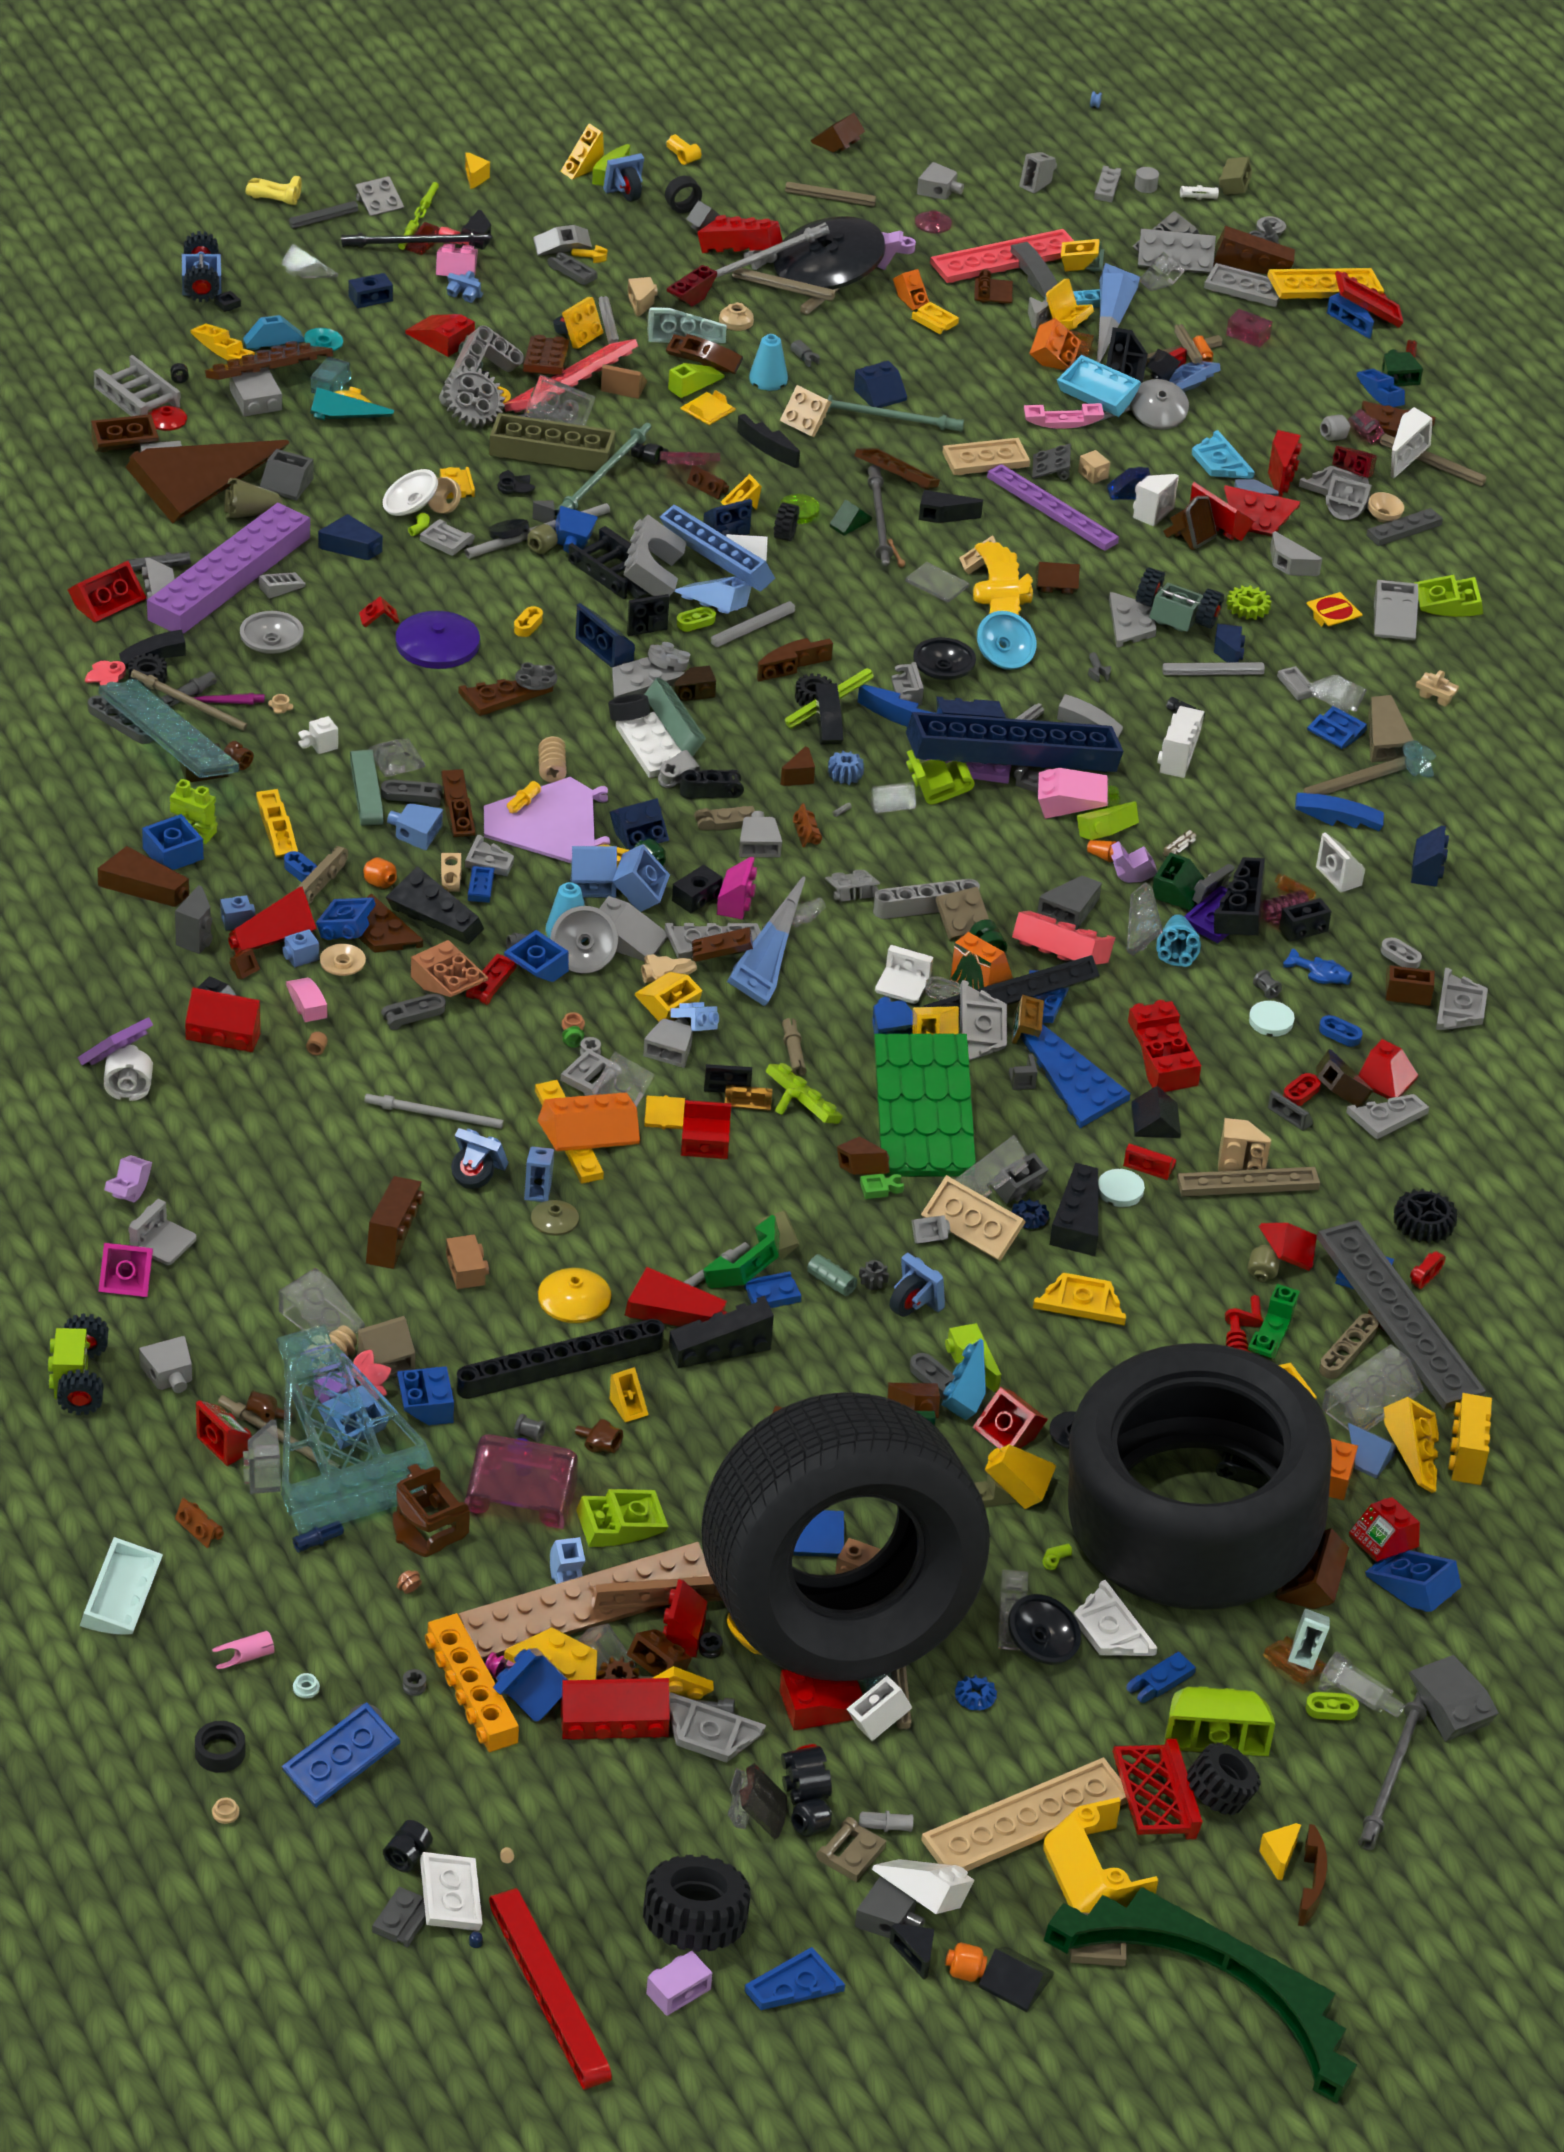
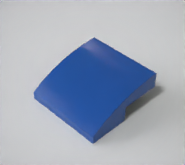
M1332 706L1324 716L1319 714L1307 727V730L1343 749L1357 740L1367 730V724Z
M824 1510L818 1514L801 1533L793 1555L838 1557L844 1547V1511Z

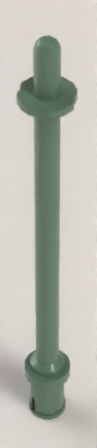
M830 394L827 399L831 401L827 412H830L831 408L936 425L942 431H945V429L963 431L964 419L949 418L947 415L937 418L835 401Z
M645 423L640 429L633 428L630 431L631 438L573 496H566L560 506L576 510L578 508V501L636 443L643 444L646 441L645 434L651 429V424ZM560 506L557 509H555V517L558 515Z

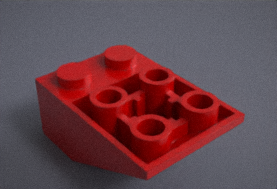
M1277 430L1273 439L1268 475L1274 489L1279 493L1278 497H1282L1284 492L1288 493L1290 482H1293L1295 471L1297 472L1300 460L1297 457L1300 455L1303 445L1300 443L1301 435Z

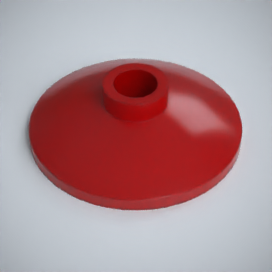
M174 406L156 407L148 413L152 415L155 428L162 431L179 429L187 422L186 413Z

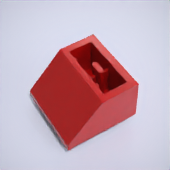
M1185 1036L1142 1043L1146 1075L1152 1088L1158 1086L1164 1092L1198 1086L1201 1064Z
M678 1579L676 1589H671L668 1604L671 1606L666 1608L663 1624L668 1625L664 1626L663 1633L666 1635L665 1638L673 1644L683 1647L686 1654L696 1658L700 1645L699 1640L706 1621L707 1601L684 1580Z

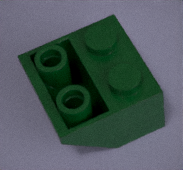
M1169 853L1154 876L1151 898L1191 911L1197 904L1192 900L1196 892L1194 887L1199 880H1204L1205 878L1191 859Z

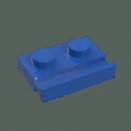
M790 1271L753 1278L744 1285L751 1304L757 1302L756 1298L764 1295L770 1308L801 1302V1293L794 1279H792Z

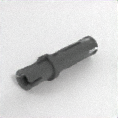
M189 551L174 554L166 552V555L127 559L133 571H140L142 567H145V558H151L170 568L172 566L191 565Z
M209 671L199 678L190 679L189 683L176 690L189 696L199 695L204 689L215 685L217 679H214L216 678L215 674ZM167 694L158 698L159 706L163 710H167L181 702Z

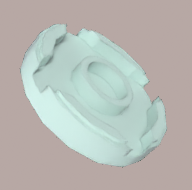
M1276 1001L1259 1002L1251 1008L1249 1013L1250 1025L1254 1030L1263 1035H1267V1033L1273 1034V1036L1285 1035L1291 1031L1295 1019L1294 1013L1288 1006Z
M1112 1169L1103 1173L1098 1180V1195L1106 1203L1108 1201L1112 1202L1113 1206L1129 1207L1136 1205L1140 1198L1143 1197L1144 1182L1139 1175L1132 1171Z

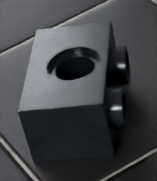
M703 864L673 884L672 901L689 913H693L711 900L718 898L723 877Z

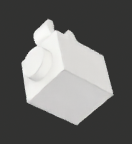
M329 716L310 721L309 731L302 730L298 733L302 739L298 741V744L303 749L312 745L318 754L338 749V727Z

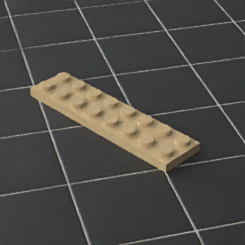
M1103 1757L922 1834L921 1841L938 1864L957 1865L969 1871L1044 1839L1051 1830L1081 1805L1117 1797L1121 1800L1120 1806L1128 1802L1121 1779Z

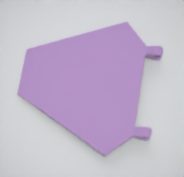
M568 777L541 786V792L531 799L529 805L523 806L517 813H510L506 807L507 803L516 795L484 806V837L571 863L572 846L610 844V838L606 836L594 840L593 799L602 803L607 802L608 795L606 794L608 793V788L606 786H600L592 790L572 777Z

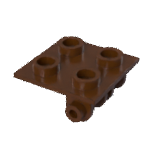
M987 269L981 270L979 278H975L974 300L998 302L1001 304L1012 303L1013 281L990 279V271Z

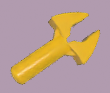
M595 245L594 250L573 248L571 255L593 258V263L607 261L608 250Z

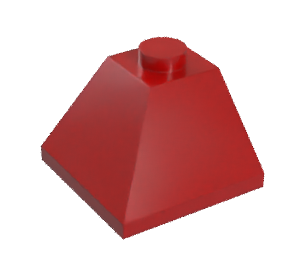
M1383 1039L1370 1051L1358 1075L1374 1090L1373 1092L1387 1099L1402 1096L1418 1078L1417 1072L1402 1048Z

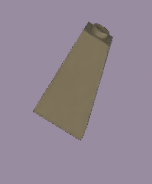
M1392 695L1371 697L1368 713L1370 761H1390L1406 755L1412 759L1415 742Z

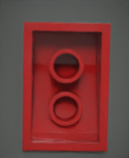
M461 314L431 315L405 330V334L449 357L458 352L460 343L464 342L467 335L469 336L475 331V322Z
M781 1670L779 1691L793 1731L853 1720L847 1708L863 1696L857 1680H819L802 1676L789 1670Z

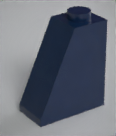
M348 514L318 531V548L364 560H370L382 553L383 535Z

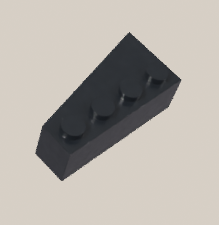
M1242 858L1234 873L1232 883H1229L1225 896L1220 900L1219 908H1216L1214 912V934L1259 936L1265 882V858Z
M418 866L386 896L392 910L407 914L408 917L426 923L427 926L437 928L466 944H470L484 930L479 917Z
M1075 1162L1052 1224L1049 1245L1096 1256L1098 1242V1168Z
M765 1295L756 1298L757 1302L748 1306L745 1303L737 1305V1310L724 1315L722 1312L713 1314L708 1321L702 1322L697 1320L670 1330L669 1350L677 1368L771 1350L774 1315Z

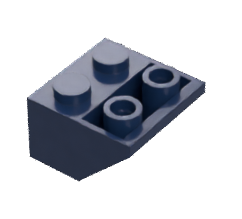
M747 499L713 508L704 513L703 523L724 536L727 534L748 535L750 534L752 500Z
M658 798L609 812L615 834L627 850L633 849L641 840L653 839L657 843L669 841Z
M1440 826L1416 839L1411 883L1437 887L1438 878L1443 879L1444 866L1442 865L1446 862L1448 849L1444 848H1447L1449 835H1445L1446 826Z

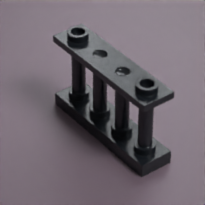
M604 526L599 529L598 542L584 549H580L573 543L569 544V562L622 599L627 598L629 578H622L618 573L625 570L626 566H624V563L629 555L627 551L631 546L630 542ZM602 548L609 552L597 559L590 556V554ZM615 558L622 561V563L610 569L603 565Z

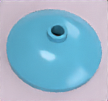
M1009 611L993 612L982 620L977 629V643L981 653L989 662L997 667L1009 670L1021 668L1035 654L1037 643L1034 631L1025 619Z

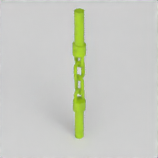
M437 182L432 183L427 194L422 198L420 206L414 212L416 217L414 220L409 221L403 236L415 234L419 226V218L425 216L426 209L432 203V198L439 187ZM399 243L398 248L401 250L405 249L407 243Z

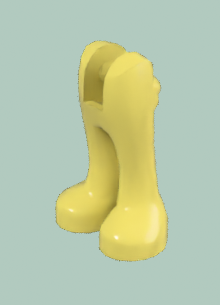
M293 176L290 183L279 184L265 179L252 178L246 186L245 193L254 199L262 197L282 201L289 205H296L297 199L300 198L302 179L300 176Z

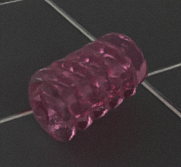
M1301 890L1274 897L1270 900H1263L1262 917L1267 923L1271 921L1274 926L1279 925L1282 908L1308 902L1309 898L1306 892Z

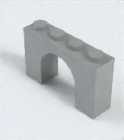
M647 515L643 520L639 519L633 527L635 531L630 539L632 543L627 551L629 554L628 558L624 563V566H626L624 576L653 596L665 594L670 596L676 589L678 578L660 566L653 559L650 552L672 566L684 554L687 542L650 515Z

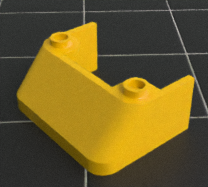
M1119 1797L1077 1807L1051 1830L1044 1839L1043 1850L1068 1905L1083 1913H1090L1102 1895L1117 1901L1127 1908L1141 1887L1155 1894L1157 1891V1876L1131 1882L1127 1873L1120 1868L1103 1870L1087 1835L1117 1827L1121 1805Z

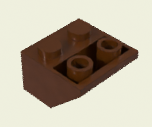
M1398 966L1387 967L1385 1000L1430 1006L1434 990L1435 971Z

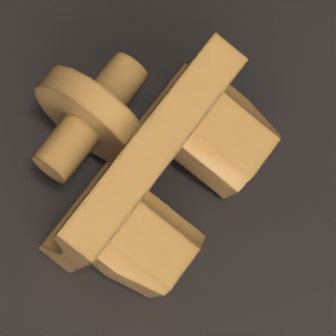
M1441 670L1436 675L1425 672L1421 680L1416 682V688L1420 689L1421 697L1427 699L1435 695L1438 697V704L1444 707L1451 702L1452 697L1458 692L1459 686L1445 679V672Z

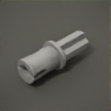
M887 1810L885 1813L862 1811L859 1815V1825L863 1828L884 1829V1832H888V1830L912 1832L913 1815L890 1814Z

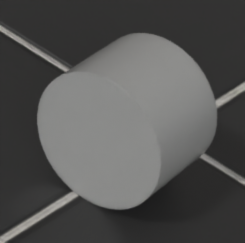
M1151 167L1137 169L1135 189L1143 193L1155 192L1158 186L1159 172Z

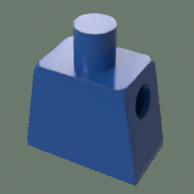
M560 506L555 522V531L558 538L557 544L563 545V549L567 553H569V544L571 543L580 549H584L593 533L598 516Z
M882 997L878 1000L877 1004L873 1006L872 1025L874 1035H910L913 1033V1012L905 1001L891 1002L889 997Z

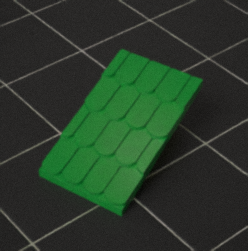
M875 1034L874 1049L880 1148L886 1150L889 1155L888 1163L890 1170L884 1176L890 1177L895 1174H899L901 1177L975 1176L976 1160L967 1034Z

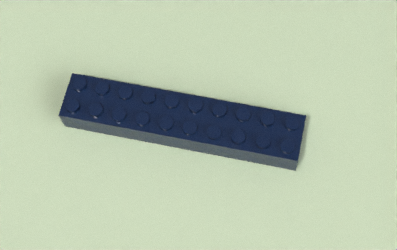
M912 712L906 730V735L916 759L921 760L931 759L960 761L963 763L976 762L982 764L991 763L1025 767L1036 766L1042 768L1117 772L1124 752L1113 727L1108 725Z

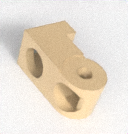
M441 853L442 887L448 892H460L462 875L461 853ZM449 859H454L457 861V864L447 865L445 862Z

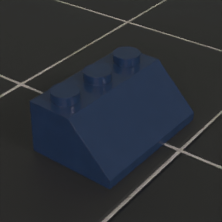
M581 603L577 604L575 638L611 668L634 661L635 644L596 612Z

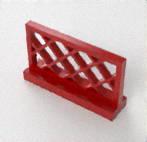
M1166 1739L1164 1745L1114 1746L1112 1752L1137 1835L1184 1833L1186 1839H1196L1203 1821L1193 1790L1189 1786L1190 1782L1187 1781L1188 1774L1177 1739ZM1159 1754L1161 1761L1157 1764L1146 1756ZM1122 1755H1130L1136 1759V1762L1132 1765L1124 1760ZM1140 1763L1152 1769L1149 1775L1137 1768ZM1131 1773L1143 1780L1140 1785L1129 1780ZM1158 1773L1165 1777L1167 1782L1163 1785L1152 1777ZM1147 1783L1159 1790L1155 1796L1143 1789ZM1139 1794L1150 1802L1143 1806L1135 1800V1797ZM1162 1794L1173 1799L1171 1806L1159 1799ZM1154 1804L1164 1810L1165 1813L1159 1816L1151 1811L1150 1808ZM1170 1814L1178 1819L1180 1824H1172L1165 1819ZM1145 1815L1156 1823L1154 1825H1143L1141 1818Z

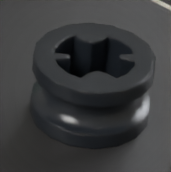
M176 363L171 367V378L175 383H184L188 380L189 373L185 364Z
M709 1632L700 1637L699 1652L703 1657L712 1659L722 1653L723 1640L720 1635Z

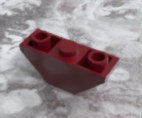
M701 265L669 286L667 292L676 299L693 307L705 299L717 277V271L710 269L708 266Z
M1336 446L1332 465L1369 478L1374 474L1377 456L1361 450Z

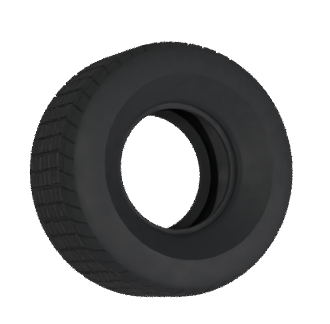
M855 1392L831 1393L803 1399L772 1413L751 1428L733 1446L718 1468L707 1493L701 1526L702 1548L706 1566L730 1616L743 1637L759 1653L776 1665L802 1676L828 1681H855L893 1672L920 1659L945 1640L968 1613L981 1588L989 1558L990 1533L987 1513L984 1508L985 1505L979 1490L939 1429L924 1416L904 1404L901 1405L897 1401L881 1396ZM859 1497L879 1498L897 1505V1518L891 1536L883 1548L863 1565L851 1571L835 1575L809 1574L792 1566L794 1549L801 1533L818 1514L841 1501Z

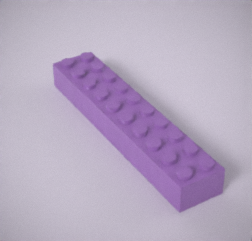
M276 503L147 599L148 621L169 631L182 629L184 634L310 538V517L280 503Z

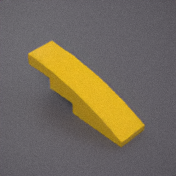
M206 323L190 330L191 334L204 346L227 361L231 359L240 360L244 355H255V352L243 348L242 341L230 338L229 330Z
M278 789L256 792V800L263 824L276 858L284 857L286 853L291 851L298 852L290 819L286 815Z

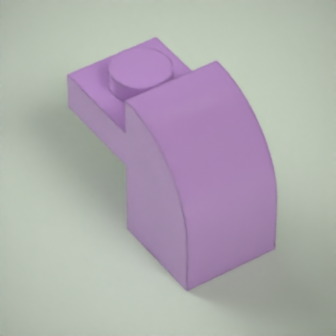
M1119 841L1111 845L1114 852L1111 857L1114 861L1117 875L1122 881L1127 883L1143 882L1155 876L1158 872L1154 859L1144 846L1128 854Z
M132 1155L122 1158L117 1177L106 1181L104 1190L111 1192L115 1198L136 1202L147 1185L152 1162Z

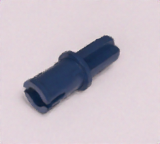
M340 1521L321 1528L315 1526L311 1531L293 1537V1545L298 1553L313 1546H323L324 1541L343 1534L344 1528Z

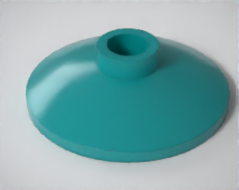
M314 328L307 331L304 335L305 343H310L311 346L332 348L335 351L343 345V337L331 329Z

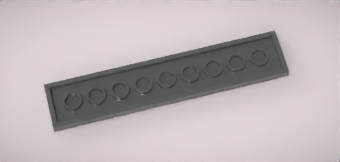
M1358 1220L1318 1231L1316 1237L1443 1410L1454 1407L1456 1402H1460L1462 1393L1479 1396L1485 1395L1486 1390Z

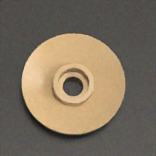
M350 944L329 946L320 956L322 968L338 976L355 974L364 967L366 962L363 951Z

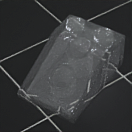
M317 1268L312 1269L279 1290V1312L316 1342L342 1325L349 1327L354 1333L365 1327V1323L334 1282Z

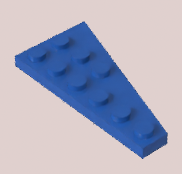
M1043 1024L1039 1037L1021 1032L1020 1038L1028 1050L1037 1058L1039 1067H1043L1045 1070L1046 1078L1059 1098L1067 1104V1110L1070 1115H1074L1079 1128L1130 1100V1092Z

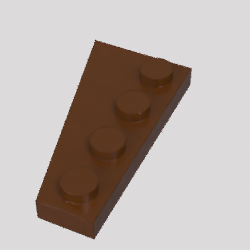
M501 679L497 680V684L486 685L485 682L476 683V687L467 688L466 685L459 686L458 693L479 716L552 692L553 686L543 690H532L520 686L516 680Z

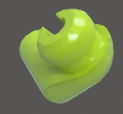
M1067 1543L1048 1548L1042 1559L1043 1566L1048 1570L1056 1569L1060 1558L1072 1555L1070 1544Z

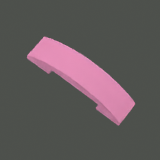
M1102 403L1082 404V410L1044 411L1043 405H1024L1026 420L1047 428H1076L1092 424L1104 418Z

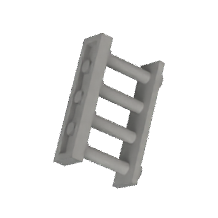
M133 355L129 356L130 367L109 375L102 369L94 371V388L130 416L148 415V410L167 402L174 407L180 408V391ZM130 375H134L136 377V379L126 382L124 384H120L117 382L118 380H121ZM142 384L148 386V388L134 394L129 391ZM155 393L160 396L146 403L140 400Z

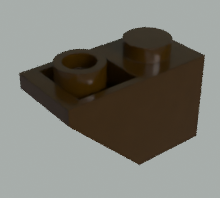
M710 665L691 667L674 683V692L680 701L715 697L716 679Z

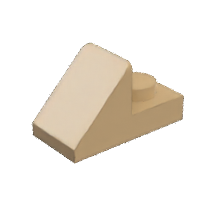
M992 535L991 537L982 542L985 543L989 541L992 543H996V539ZM975 547L959 558L968 575L985 564Z

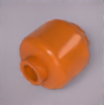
M376 857L365 864L363 869L365 881L379 889L389 888L395 883L397 878L395 865L383 858Z
M960 1942L955 1946L954 1950H948L945 1965L950 1966L949 1974L951 1977L974 1982L978 1977L982 1978L987 1963V1956H984L982 1948Z

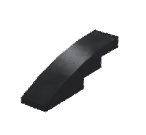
M746 414L738 416L737 432L743 438L774 459L794 468L799 467L800 450L780 430L772 432L763 422L755 424Z

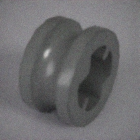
M417 1669L407 1671L403 1675L404 1692L411 1696L422 1694L426 1690L425 1673Z

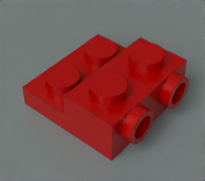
M1157 1000L1154 1004L1145 1006L1142 1003H1138L1130 1008L1128 1023L1141 1046L1142 1043L1185 1036L1187 1040V1036L1179 1023L1180 1014L1172 1001Z

